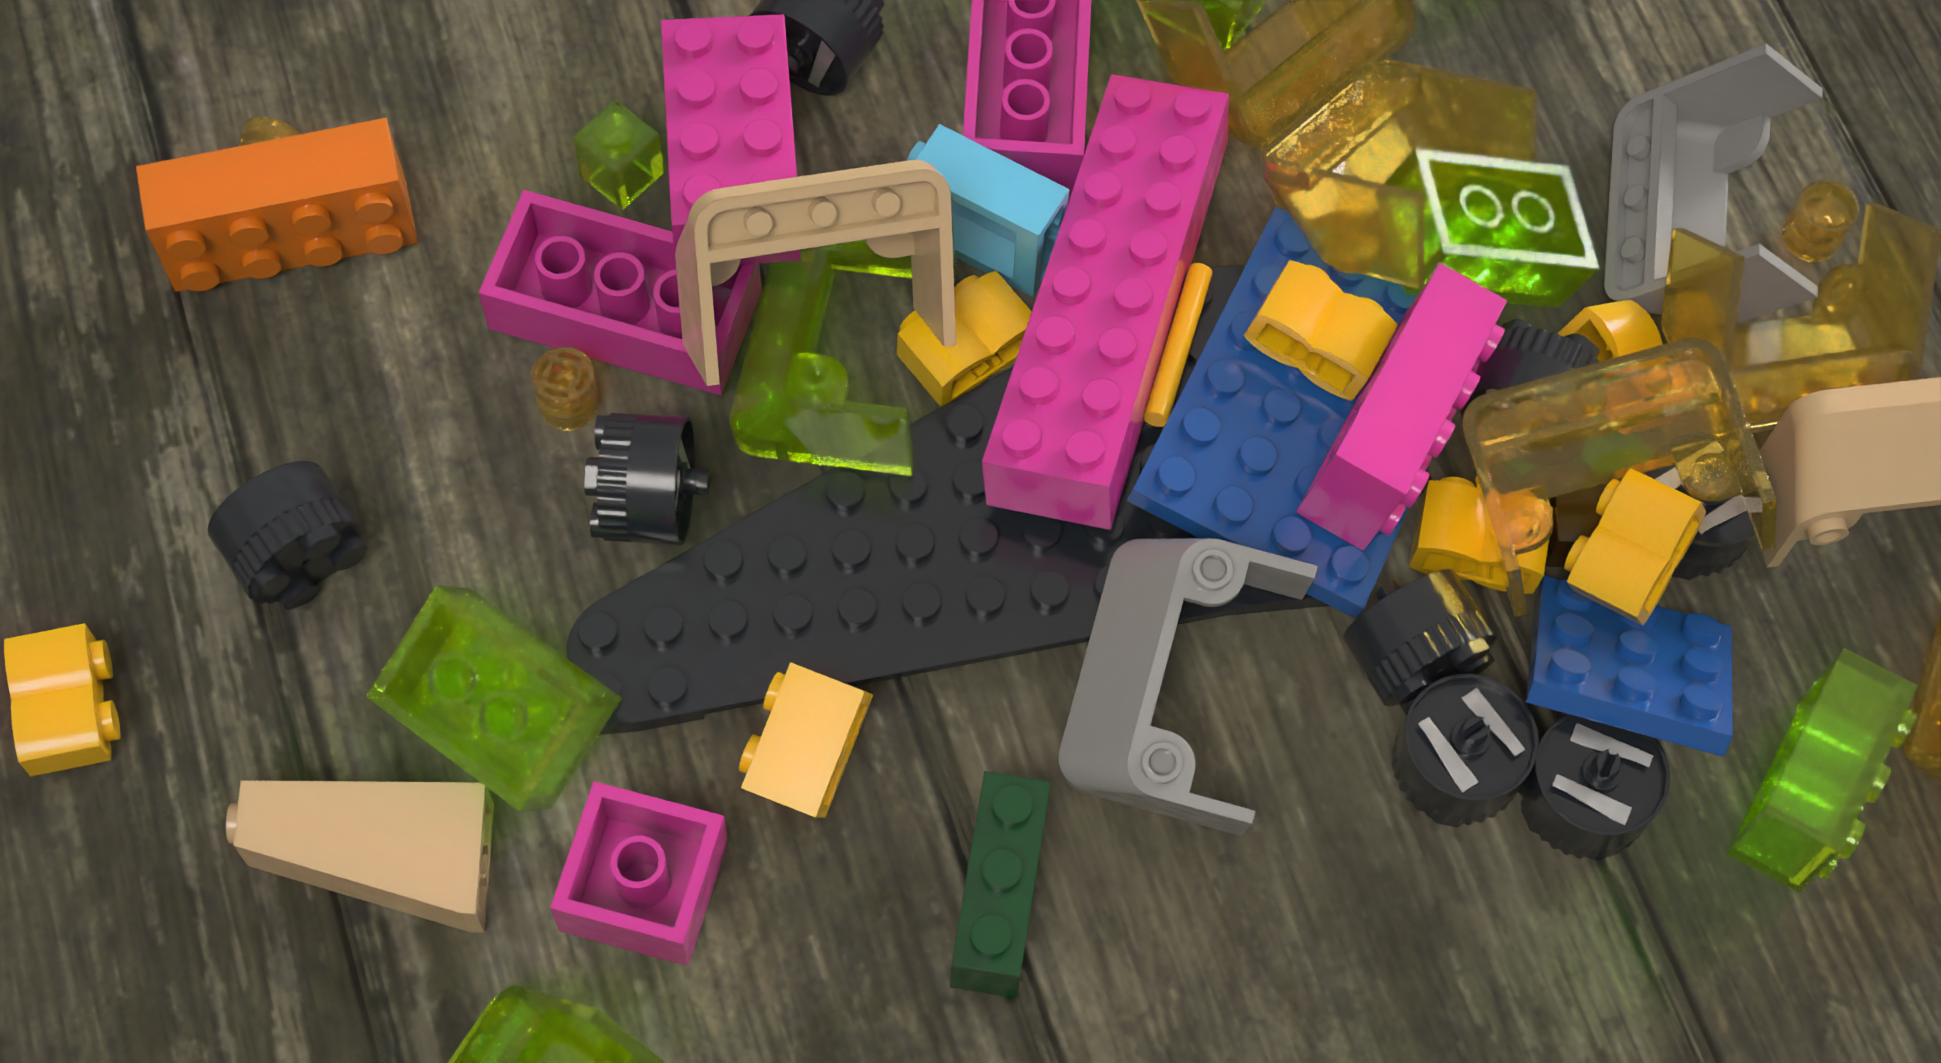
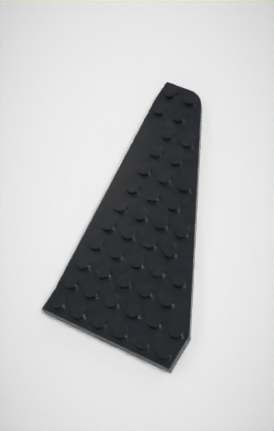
M1245 265L1211 268L1213 274L1173 407ZM1013 367L1007 369L589 606L574 623L567 640L570 720L573 737L644 731L704 719V714L762 704L777 672L786 674L790 662L848 685L857 686L1089 642L1110 562L1120 546L1134 539H1200L1126 501L1163 427L1152 426L1144 420L1111 530L989 506L986 504L982 459ZM1243 584L1237 596L1221 606L1208 607L1183 601L1177 625L1229 615L1315 608L1329 605L1308 594H1305L1303 599L1300 600Z

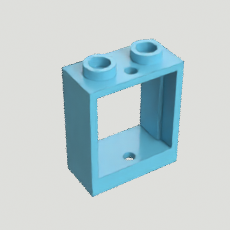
M939 124L927 143L919 141L913 147L906 161L921 160L931 164L945 178L950 187L953 257L986 274L997 271L1008 285L1034 297L1041 286L1068 205L1069 189Z

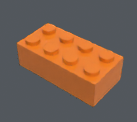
M387 118L136 166L145 230L175 292L184 290L205 291L214 288L219 283L249 277L265 279L284 270L309 265L324 267L333 265L344 258L369 253L389 254L399 250L401 247L418 244L407 184Z

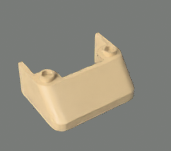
M909 160L719 188L699 197L690 210L677 243L675 259L683 346L706 386L720 384L712 287L730 279L738 269L742 258L858 240H865L876 254L883 257L898 258L911 255L913 308L944 347L956 345L951 191L947 181L937 169L925 161Z
M1941 377L1821 390L1807 394L1788 406L1757 454L1768 471L1773 488V503L1770 514L1757 533L1766 567L1779 566L1798 540L1809 539V542L1813 545H1826L1844 539L1849 534L1848 529L1855 525L1865 513L1941 505Z

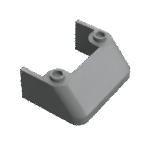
M1765 43L1642 93L1626 103L1619 112L1613 129L1604 279L1607 295L1615 302L1630 299L1638 303L1650 314L1730 325L1817 298V285L1761 244L1725 255L1728 174L1743 169L1760 158L1769 141L1770 118L1822 99L1823 88Z
M1212 538L1134 539L1120 546L1110 562L1058 754V768L1064 781L1074 790L1242 836L1252 825L1255 811L1189 793L1196 765L1195 756L1190 745L1176 733L1150 726L1183 601L1208 607L1224 605L1237 596L1243 584L1302 600L1315 579L1318 566Z

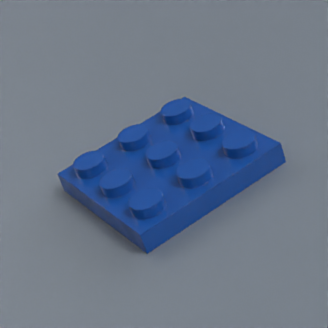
M1544 575L1536 595L1526 702L1724 757L1733 737L1732 626L1719 623L1716 619L1705 614H1685L1660 606L1655 607L1646 623L1642 626L1573 591L1567 583L1568 579L1560 580Z

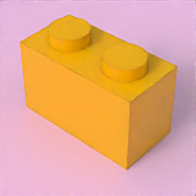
M790 662L786 674L777 672L767 690L763 708L771 713L762 735L753 734L742 754L739 771L746 773L741 788L815 818H826L874 694Z

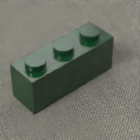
M984 771L951 964L950 988L1017 998L1050 781Z

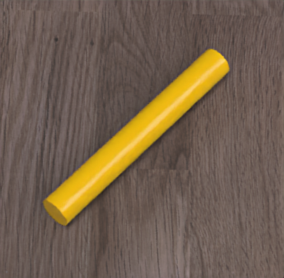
M1193 263L1189 266L1144 412L1145 422L1155 427H1164L1171 414L1213 272L1210 267L1202 263Z

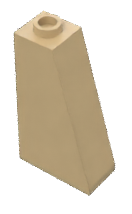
M241 781L238 803H230L227 810L226 836L228 843L233 844L248 866L468 932L485 933L494 803L486 783Z

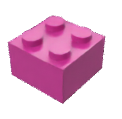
M593 781L550 906L559 932L689 967L728 844L724 816Z

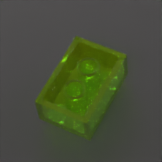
M1414 148L1377 190L1405 294L1418 295L1440 262L1506 299V303L1559 308L1600 269L1569 166Z
M436 585L366 695L368 699L518 811L549 809L553 807L622 699L471 588Z
M1843 648L1803 695L1727 855L1798 893L1816 876L1826 880L1840 857L1844 859L1849 858L1864 832L1866 824L1856 818L1866 801L1871 804L1875 802L1890 776L1891 768L1882 763L1892 746L1898 749L1902 745L1915 722L1917 713L1909 710L1908 707L1918 685Z

